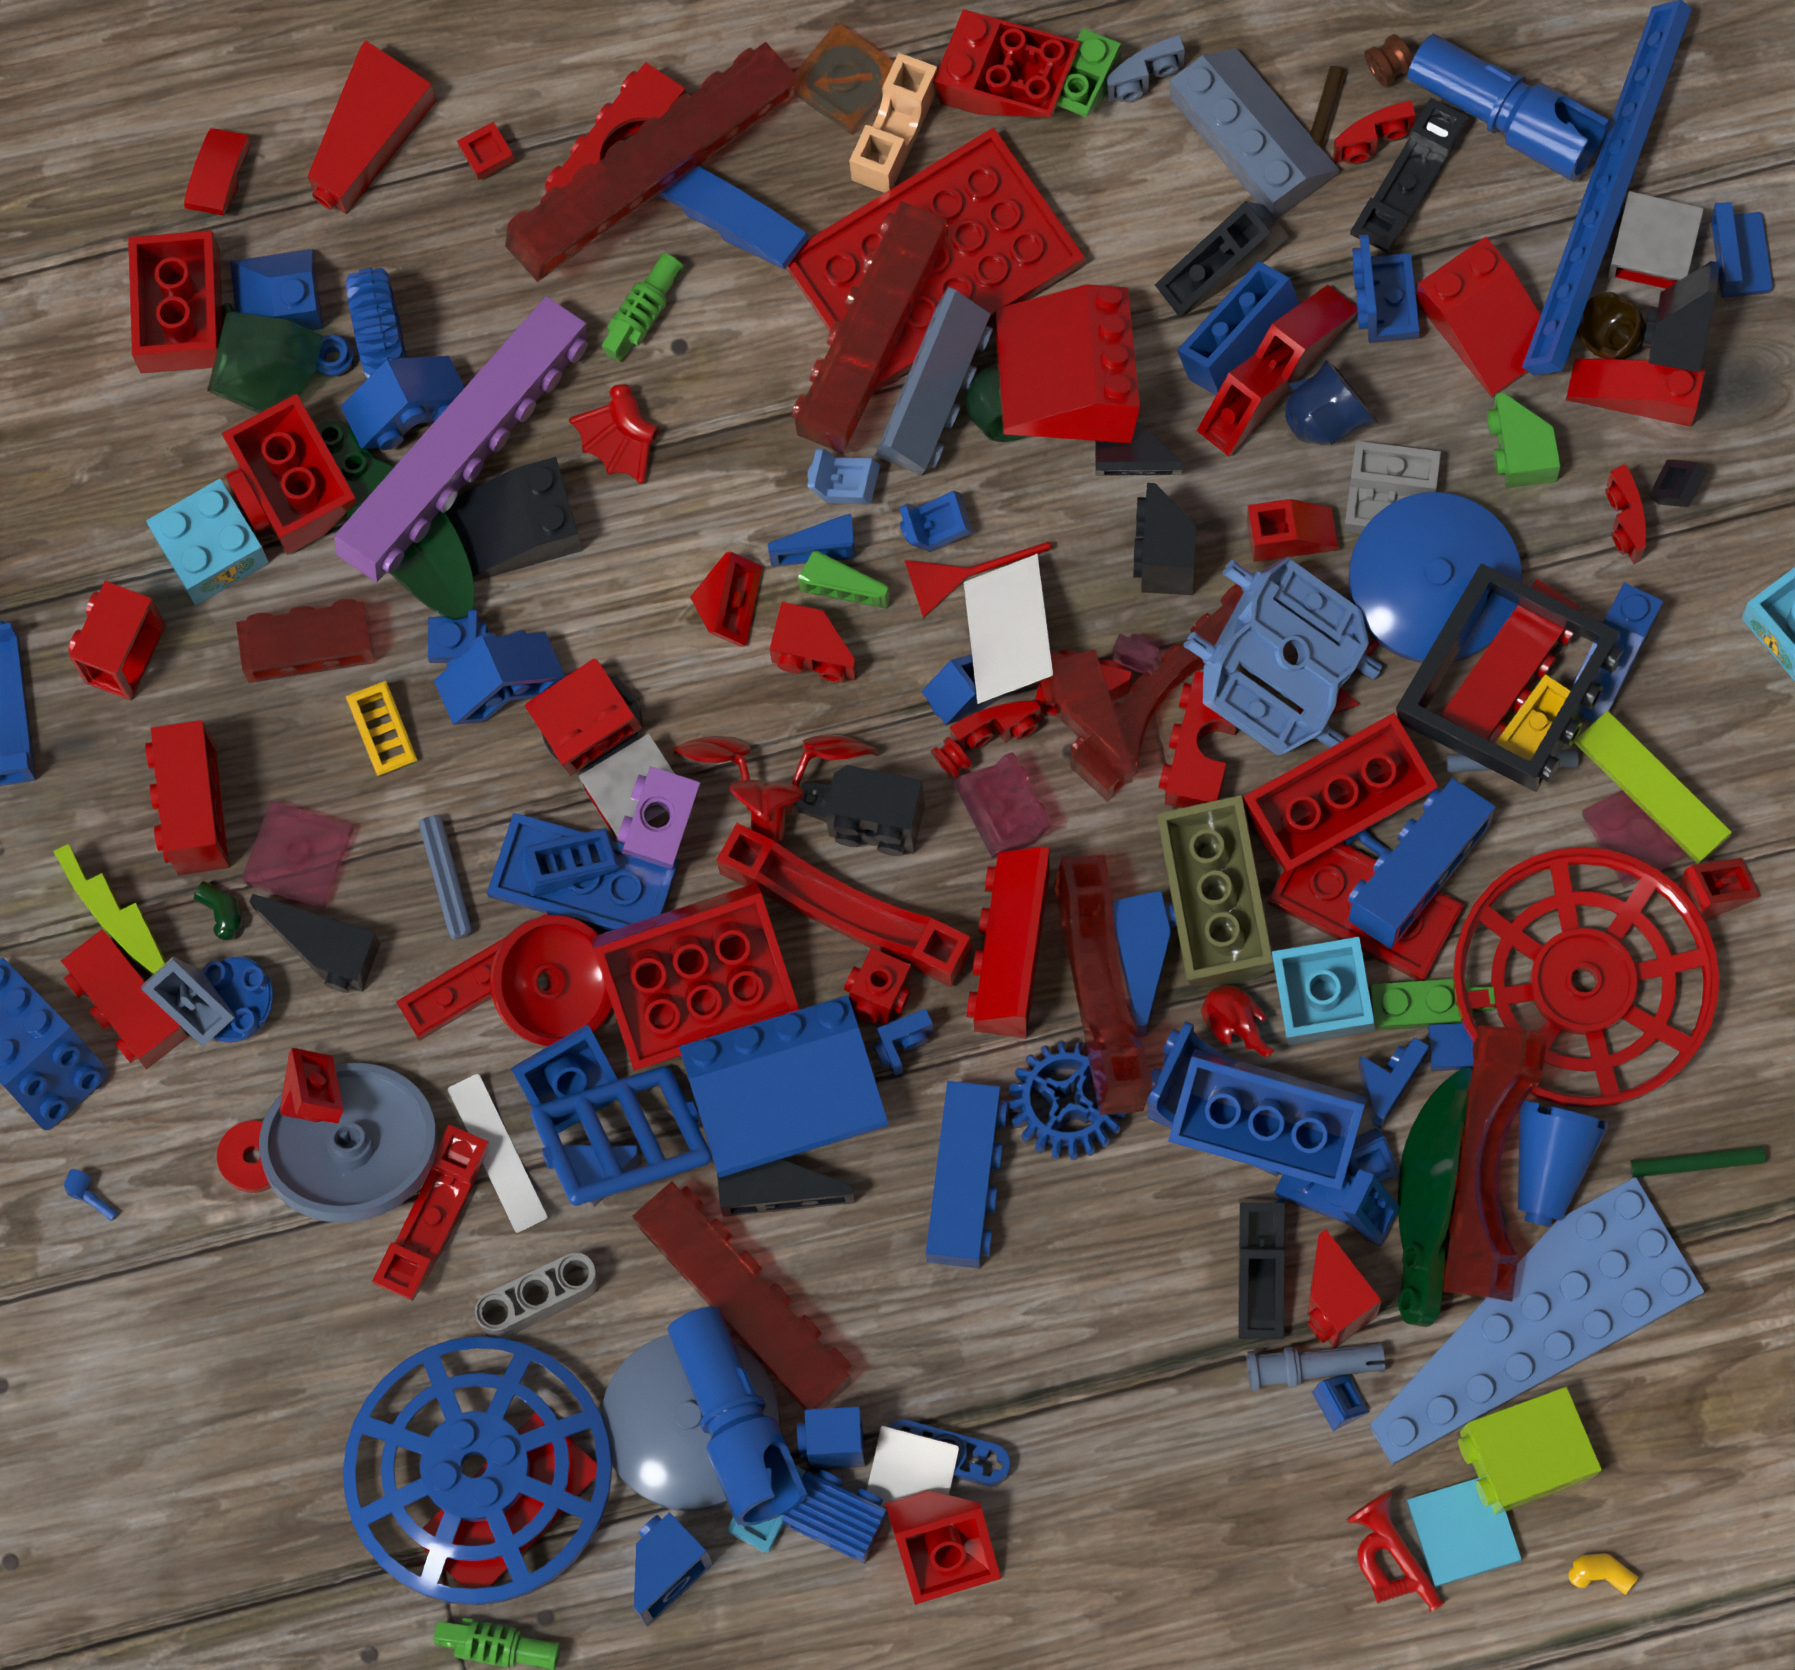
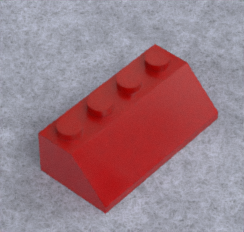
M1395 712L1248 793L1243 796L1247 820L1260 843L1284 871L1288 873L1433 792L1439 786Z
M1040 846L1000 852L997 855L996 866H988L985 892H992L990 908L982 907L979 933L986 934L984 950L976 949L973 975L980 976L978 992H969L966 1017L974 1018V1032L1027 1039L1050 877L1049 847Z

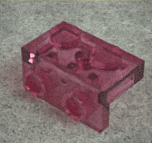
M1013 752L1003 755L996 765L962 775L954 783L992 858L997 857L1000 852L1020 850L1035 845L1050 828L1047 811L1043 804L1038 801L1029 784L1026 770L1019 764Z

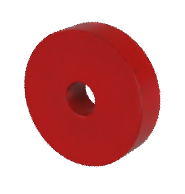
M237 466L224 473L237 502L254 532L258 534L271 527L260 502L241 468Z
M245 1121L233 1126L224 1134L217 1149V1164L223 1177L231 1186L247 1193H259L271 1188L264 1173L261 1158L255 1163L246 1162V1155L250 1151H259L260 1131L263 1124L261 1121Z

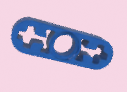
M898 1420L888 1426L900 1431H909L919 1436H932L931 1439L955 1443L959 1447L960 1456L956 1461L953 1478L987 1487H994L1003 1483L1010 1473L1009 1455L998 1444L908 1420ZM968 1446L976 1448L972 1455L973 1458L987 1460L989 1454L997 1455V1463L1003 1465L1001 1471L993 1470L991 1476H985L983 1467L974 1463H970V1472L962 1471L961 1469L967 1460L966 1448Z

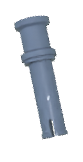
M1381 1342L1372 1345L1298 1353L1297 1349L1292 1347H1285L1284 1351L1280 1353L1256 1355L1254 1351H1248L1246 1356L1251 1392L1259 1391L1260 1386L1287 1384L1289 1388L1301 1384L1303 1379L1385 1371V1363L1382 1362L1385 1358Z

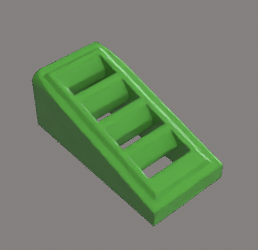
M818 551L812 552L798 577L799 588L805 593L885 609L888 608L891 602L887 585Z

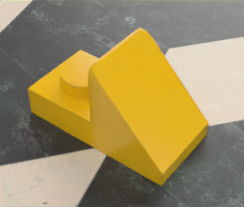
M1545 674L1495 744L1530 761L1571 691Z

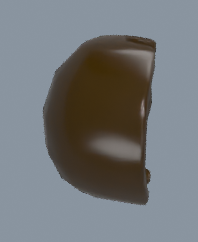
M1605 292L1591 297L1587 301L1583 312V320L1577 329V334L1582 344L1595 356L1603 359H1623L1630 355L1641 343L1646 324L1641 310L1637 309V306L1632 301L1621 298L1614 292Z

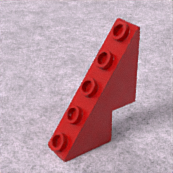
M1327 284L1272 323L1255 355L1228 373L1196 431L1228 457L1232 455L1291 389L1289 383L1297 382L1357 315V307Z

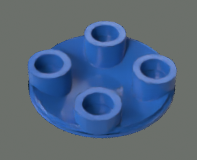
M231 957L220 962L211 961L207 963L203 968V973L235 1017L213 1038L230 1043L249 1038L266 1022L273 1005V986L268 973L260 964L245 957Z

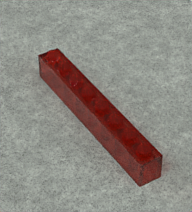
M767 42L755 50L752 48L744 50L734 60L733 66L723 73L721 71L712 73L703 82L701 89L691 96L689 94L680 96L671 105L669 112L659 119L657 117L648 119L638 129L637 135L627 142L624 140L616 142L608 149L605 158L595 165L588 163L580 168L573 176V181L563 188L557 186L549 190L542 197L540 204L531 211L523 210L517 213L507 225L506 248L536 282H539L793 98L798 76Z

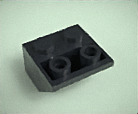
M1147 483L1146 497L1137 498L1136 537L1143 538H1135L1133 578H1142V593L1193 595L1197 526L1156 483Z

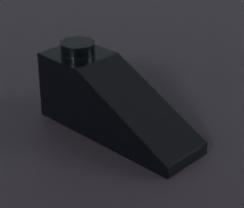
M1245 201L1154 285L1177 315L1183 317L1246 274L1258 261L1262 262L1289 236L1265 205Z
M252 893L249 902L255 912L325 980L324 985L343 993H349L350 988L363 992L380 946L375 932Z
M782 1159L720 1178L717 1174L720 1209L723 1217L855 1203L852 1185Z

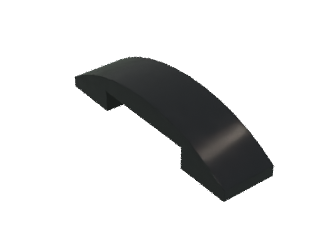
M1430 98L1411 129L1409 140L1374 198L1370 197L1352 227L1350 235L1360 239V235L1368 234L1370 245L1385 253L1390 251L1435 182L1468 116Z

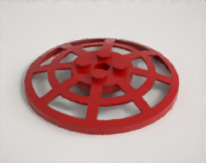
M1577 847L1557 849L1533 856L1511 867L1488 886L1474 903L1462 926L1454 953L1453 986L1456 1006L1464 1029L1476 1050L1497 1073L1515 1087L1536 1098L1563 1106L1595 1108L1615 1106L1639 1099L1662 1087L1682 1071L1700 1048L1711 1027L1718 1002L1719 969L1716 950L1705 921L1695 904L1675 882L1658 869L1635 857L1609 849ZM1583 864L1607 867L1627 873L1640 881L1626 902L1597 892H1572L1568 865ZM1550 869L1555 895L1546 897L1529 906L1512 923L1491 908V905L1497 898L1517 882L1537 872ZM1654 890L1665 897L1682 916L1693 935L1697 947L1696 950L1671 956L1669 948L1659 930L1641 913ZM1575 906L1597 907L1617 914V916L1605 933L1590 928H1579ZM1553 910L1558 911L1562 932L1552 937L1544 946L1522 932L1538 917ZM1480 922L1501 938L1496 948L1491 971V987H1494L1495 1004H1490L1488 989L1466 990L1467 954L1473 934ZM1631 925H1634L1648 940L1657 959L1634 964L1629 952L1620 943ZM1511 947L1533 961L1529 984L1509 987L1504 985L1505 965ZM1702 967V1005L1696 1025L1691 1035L1688 1036L1666 1024L1675 1001V973ZM1577 971L1589 972L1595 979V988L1589 992L1578 991L1572 985V974ZM1661 977V1000L1657 1013L1653 1017L1632 1003L1637 990V982ZM1533 1001L1540 1014L1547 1020L1534 1040L1518 1024L1509 1005ZM1496 1007L1498 1016L1508 1033L1526 1050L1513 1070L1503 1063L1487 1045L1475 1024L1471 1009ZM1621 1019L1644 1032L1629 1047L1609 1055L1603 1031L1613 1027ZM1561 1030L1572 1034L1585 1035L1591 1058L1567 1057L1554 1053L1549 1048ZM1656 1039L1679 1051L1674 1060L1654 1077L1633 1088L1619 1091L1613 1071L1614 1067L1621 1066L1638 1057ZM1541 1061L1570 1071H1595L1601 1095L1580 1096L1563 1094L1540 1087L1528 1079Z

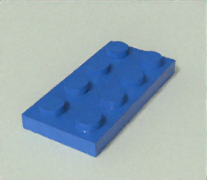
M513 812L487 890L489 898L549 915L571 917L585 923L587 926L608 932L665 912L680 865L679 859L675 858L671 870L622 854L624 844L613 840L610 841L619 866L617 871L552 892L531 896L520 864V854L523 846L584 832ZM595 844L589 845L588 849L593 863L600 862ZM578 850L571 851L576 867L583 866ZM555 856L558 871L565 870L561 856ZM539 861L538 865L541 875L547 874L544 862Z

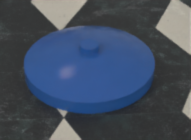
M1427 492L1414 494L1397 500L1382 509L1362 531L1354 547L1349 565L1348 584L1351 602L1362 610L1366 631L1382 647L1404 659L1423 663L1480 564L1483 563L1522 583L1519 554L1511 535L1504 525L1480 504L1450 493ZM1494 593L1454 662L1467 659L1487 648L1513 613L1517 604Z

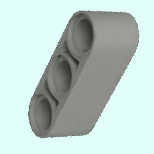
M574 1252L567 1254L483 1295L475 1307L476 1320L484 1333L489 1337L507 1338L595 1294L599 1286V1276L596 1267L591 1259L582 1253ZM582 1267L589 1271V1277L582 1285L571 1286L566 1282L567 1275L573 1268ZM540 1286L549 1290L548 1298L544 1303L535 1306L526 1302V1296L532 1288ZM495 1306L506 1307L508 1309V1316L504 1322L498 1325H490L486 1322V1315L491 1308Z

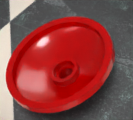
M559 915L533 918L513 929L502 941L495 954L490 973V987L495 1008L506 1026L517 1036L529 1043L548 1047L586 1024L594 1033L605 1021L611 1010L612 1004L590 940L591 937L598 934L585 923L571 917ZM541 974H544L548 980L547 987L544 990L538 985V978Z

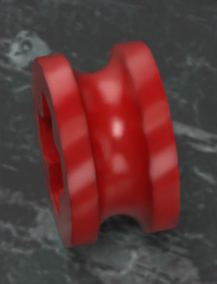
M946 737L943 740L944 746L942 748L934 747L931 753L945 773L953 780H957L960 777L959 771L963 768L969 770L972 767V763L962 748L952 738Z

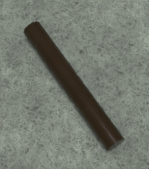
M1330 66L1310 132L1313 141L1322 150L1346 72L1345 69L1339 66Z

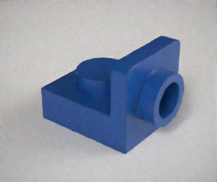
M468 610V617L461 620H451L445 617H428L427 658L429 663H448L451 659L463 655L472 647L471 642L475 638L489 633L488 623L481 622L477 610Z
M926 1008L877 1028L879 1042L874 1043L873 1046L882 1068L891 1066L894 1076L903 1074L902 1063L896 1049L903 1047L904 1051L913 1050L927 1043V1036L934 1034L933 1024Z

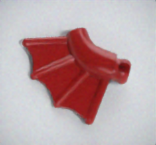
M615 385L609 391L610 398L612 399L609 405L569 418V423L574 425L580 433L582 452L598 457L605 465L608 475L613 473L628 474L637 480L638 484H643L646 477L650 444L655 442L659 426L648 422L642 417L637 399L632 396V388L629 385Z

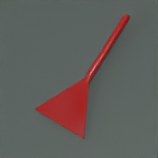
M1045 542L969 568L904 560L923 619L967 577L1048 551L1052 548V543Z

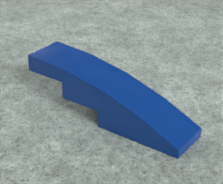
M671 152L666 155L645 182V185L652 194L681 207L687 217L718 231L724 241L784 270L809 239L805 231L766 205L712 173Z

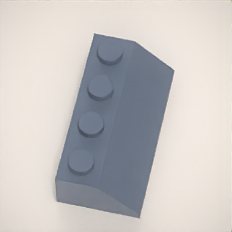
M1237 48L1202 55L1169 80L1170 100L1254 200L1259 204L1265 205L1275 219L1286 213L1339 173L1338 167L1321 147L1315 144L1310 134Z
M948 287L937 304L874 455L919 475L925 472L927 466L936 467L944 445L939 443L938 439L943 427L951 430L961 407L954 403L960 388L968 390L977 367L970 365L976 349L984 351L993 328L986 326L991 314L955 289Z

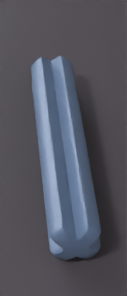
M439 815L425 817L419 821V827L448 933L453 940L468 937L472 934L473 930L443 821Z

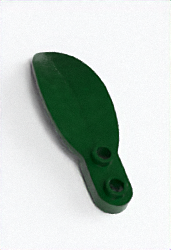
M328 421L318 425L316 428L357 500L346 511L348 518H350L394 467L376 460L367 449H361L355 435L345 424L337 421ZM328 438H336L333 441H326ZM352 465H360L358 469H349ZM440 511L432 519L430 529L425 537L418 543L413 541L404 551V558L401 564L391 575L431 610L445 618L461 620L468 616V610H472L474 606L473 576L468 558L455 528L445 512L442 513Z
M1464 1068L1455 1072L1428 1098L1410 1129L1401 1158L1398 1183V1205L1400 1206L1398 1217L1404 1252L1402 1255L1403 1274L1398 1308L1403 1321L1409 1325L1429 1327L1436 1321L1441 1309L1445 1269V1250L1442 1243L1450 1221L1461 1138L1476 1077V1071L1471 1068Z

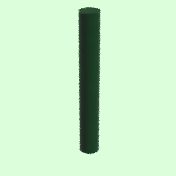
M1764 1146L1630 1160V1170L1632 1178L1764 1164L1766 1163Z

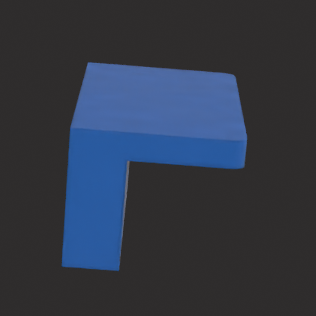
M1732 202L1715 203L1710 221L1716 262H1719L1718 278L1721 298L1770 293L1772 290V280L1762 214L1760 212L1734 214Z

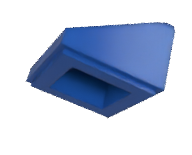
M1374 1128L1356 1136L1347 1170L1352 1176H1356L1359 1169L1374 1174L1383 1183L1400 1175L1385 1136L1378 1129Z

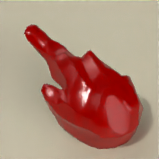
M1232 985L1218 986L1207 993L1201 1007V1014L1210 1031L1221 1043L1231 1045V1036L1236 1034L1244 1040L1246 1049L1256 1050L1264 1057H1269L1273 1054L1274 1049L1262 1040L1259 1027L1254 1019L1256 1018L1264 1022L1267 1020L1266 1014L1248 993Z

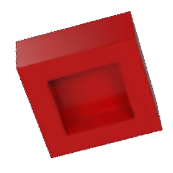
M494 121L457 140L459 149L478 181L515 161L513 153Z

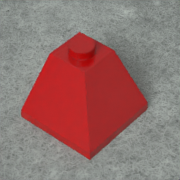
M928 1490L885 1503L915 1605L1001 1579L979 1502Z

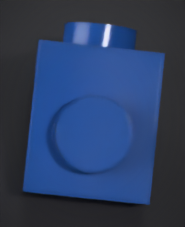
M953 490L919 507L908 503L899 507L903 519L900 523V528L904 538L912 546L932 552L973 533L962 494Z

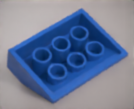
M848 995L679 1046L719 1178L889 1126Z

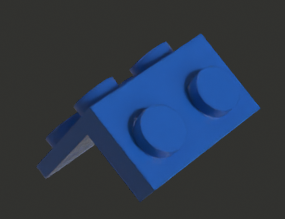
M1368 234L1360 235V248H1352L1353 277L1357 294L1359 329H1367L1369 343L1420 338L1411 253L1371 257Z

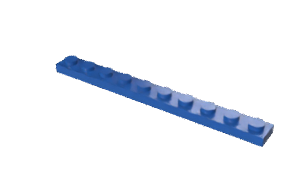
M1682 0L1672 1L1651 8L1522 366L1533 376L1563 371L1564 365L1569 359L1570 348L1577 329L1582 323L1583 312L1590 292L1596 284V276L1603 256L1608 250L1609 239L1615 222L1622 211V203L1629 183L1635 175V167L1642 147L1647 141L1648 130L1654 113L1660 105L1664 85L1674 65V57L1680 41L1686 32V24L1692 8Z

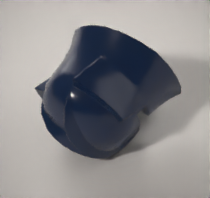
M1327 359L1314 376L1289 383L1293 393L1286 403L1285 417L1290 429L1302 442L1323 446L1327 444L1332 445L1358 428L1378 423L1376 417L1365 406L1363 399L1347 382L1342 373Z

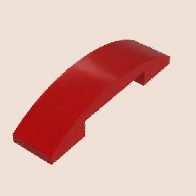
M450 1124L448 1125L437 1147L432 1168L395 1243H390L372 1280L373 1284L411 1301L415 1299L434 1268L461 1215L483 1163L489 1141Z

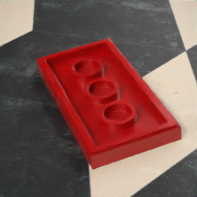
M1340 843L1288 873L1283 871L1268 898L1267 904L1337 940L1359 937L1363 953L1418 981H1425L1464 907V904L1437 892L1395 946L1390 949L1348 921L1352 906L1348 898L1360 880L1363 879L1368 882L1375 874L1373 868L1377 860L1344 843Z
M535 1412L517 1432L521 1435L545 1424ZM568 1436L565 1439L568 1445L570 1466L565 1492L580 1497L595 1482L597 1463ZM549 1443L528 1452L530 1460L529 1477L552 1486L555 1471V1455L553 1444ZM487 1462L472 1478H478L485 1473ZM522 1494L519 1500L504 1513L513 1535L533 1520L542 1509L543 1502ZM558 1509L544 1530L528 1544L519 1548L522 1556L565 1513L564 1511ZM440 1510L422 1529L435 1537L444 1512ZM461 1520L452 1544L480 1546L495 1543L496 1540L487 1520L478 1522ZM422 1547L429 1554L430 1550ZM502 1556L480 1561L455 1560L447 1557L444 1569L463 1588L469 1589L493 1587L508 1572Z

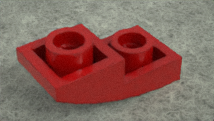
M1412 100L1382 108L1358 120L1344 130L1334 142V162L1362 163L1368 160L1370 156L1376 155L1378 139L1383 138L1386 141H1393L1405 137L1411 132L1415 121Z
M214 128L209 129L189 180L184 200L185 209L225 215L239 188L237 173L251 148L249 135Z
M1623 464L1610 471L1607 482L1608 488L1605 489V493L1612 508L1616 512L1622 511L1616 515L1613 526L1614 531L1611 532L1612 540L1617 550L1622 555L1627 553L1632 563L1636 564L1642 560L1645 550V516L1634 479L1627 465Z
M1018 701L987 708L950 726V738L963 751L969 747L972 750L982 747L993 737L992 732L995 730L1005 743L1015 737L1017 740H1022L1038 728V722L1041 721V707L1037 701Z

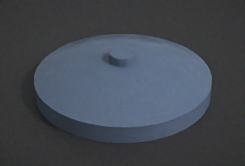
M343 1063L335 1065L344 1109L338 1124L326 1121L312 1122L281 1115V1093L265 1116L259 1138V1153L267 1181L277 1196L297 1212L328 1222L362 1221L382 1215L396 1208L410 1198L425 1181L437 1152V1130L433 1113L427 1099L417 1086L403 1075L382 1066L367 1063Z
M669 1334L656 1338L638 1348L621 1364L606 1390L601 1416L610 1441L612 1465L623 1482L631 1490L645 1500L660 1507L677 1511H703L727 1504L728 1501L706 1450L711 1435L704 1433L700 1426V1421L703 1417ZM734 1342L756 1394L762 1396L765 1401L766 1407L763 1414L775 1418L780 1427L779 1404L769 1376L761 1364L747 1350Z

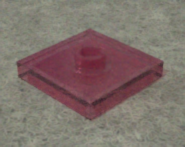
M270 801L241 881L243 884L324 909L354 829L351 825Z

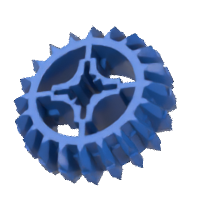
M383 268L361 269L359 272L349 274L346 280L348 305L363 371L367 378L387 359L407 357L394 291L389 274Z
M1064 1041L1058 1043V1054L1052 1055L1050 1048L1044 1045L1041 1047L1043 1060L1040 1062L1032 1054L1028 1055L1026 1062L1032 1071L1017 1068L1015 1076L1022 1083H1013L1009 1086V1093L1019 1097L1008 1102L1009 1111L1020 1113L1012 1119L1014 1128L1028 1126L1021 1135L1025 1143L1030 1142L1035 1137H1039L1035 1145V1151L1038 1153H1042L1048 1144L1052 1145L1053 1159H1059L1061 1148L1069 1149L1070 1160H1076L1078 1155L1077 1147L1083 1146L1088 1156L1094 1155L1095 1150L1092 1141L1096 1140L1101 1146L1107 1147L1109 1145V1138L1104 1130L1118 1134L1120 1124L1113 1118L1126 1117V1108L1116 1103L1127 1100V1091L1114 1089L1123 1083L1122 1074L1114 1073L1108 1075L1114 1067V1062L1111 1059L1104 1060L1099 1065L1097 1064L1100 1057V1050L1097 1048L1091 1050L1088 1057L1083 1056L1084 1044L1081 1042L1076 1043L1074 1053H1067V1045ZM1058 1070H1077L1065 1081H1055L1051 1078L1043 1079ZM1090 1077L1097 1082L1103 1092L1105 1103L1102 1112L1094 1108L1093 1102L1089 1101L1083 1094ZM1076 1089L1075 1104L1077 1105L1069 1103L1059 1113L1060 1097L1067 1098ZM1034 1090L1041 1093L1042 1099L1052 1106L1049 1119L1045 1125L1037 1118L1031 1106V1097ZM1071 1120H1079L1086 1124L1089 1121L1092 1122L1090 1126L1076 1132L1058 1131Z

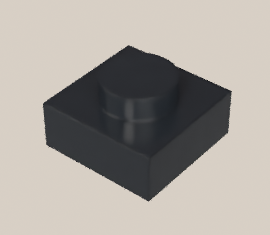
M1667 459L1649 496L1658 505L1689 507L1708 471L1698 462Z

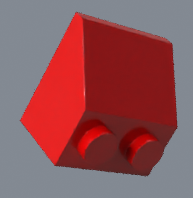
M1325 1229L1318 1236L1307 1312L1310 1319L1306 1323L1321 1343L1328 1340L1335 1349L1377 1318L1381 1299Z

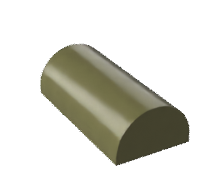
M1242 795L1157 813L1188 983L1203 987L1223 986L1252 980L1274 969L1271 942Z

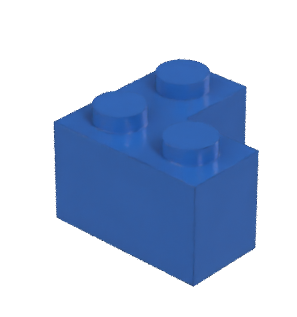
M449 356L387 359L340 407L361 449L380 448L381 450H389L398 446L403 441V436L413 426L419 423L435 422L465 387Z
M519 630L509 635L495 636L494 633H486L478 636L471 642L472 647L463 655L451 659L446 664L447 669L435 678L434 682L453 725L485 722L509 701L533 699L562 680L565 674L546 632L526 633L525 630Z

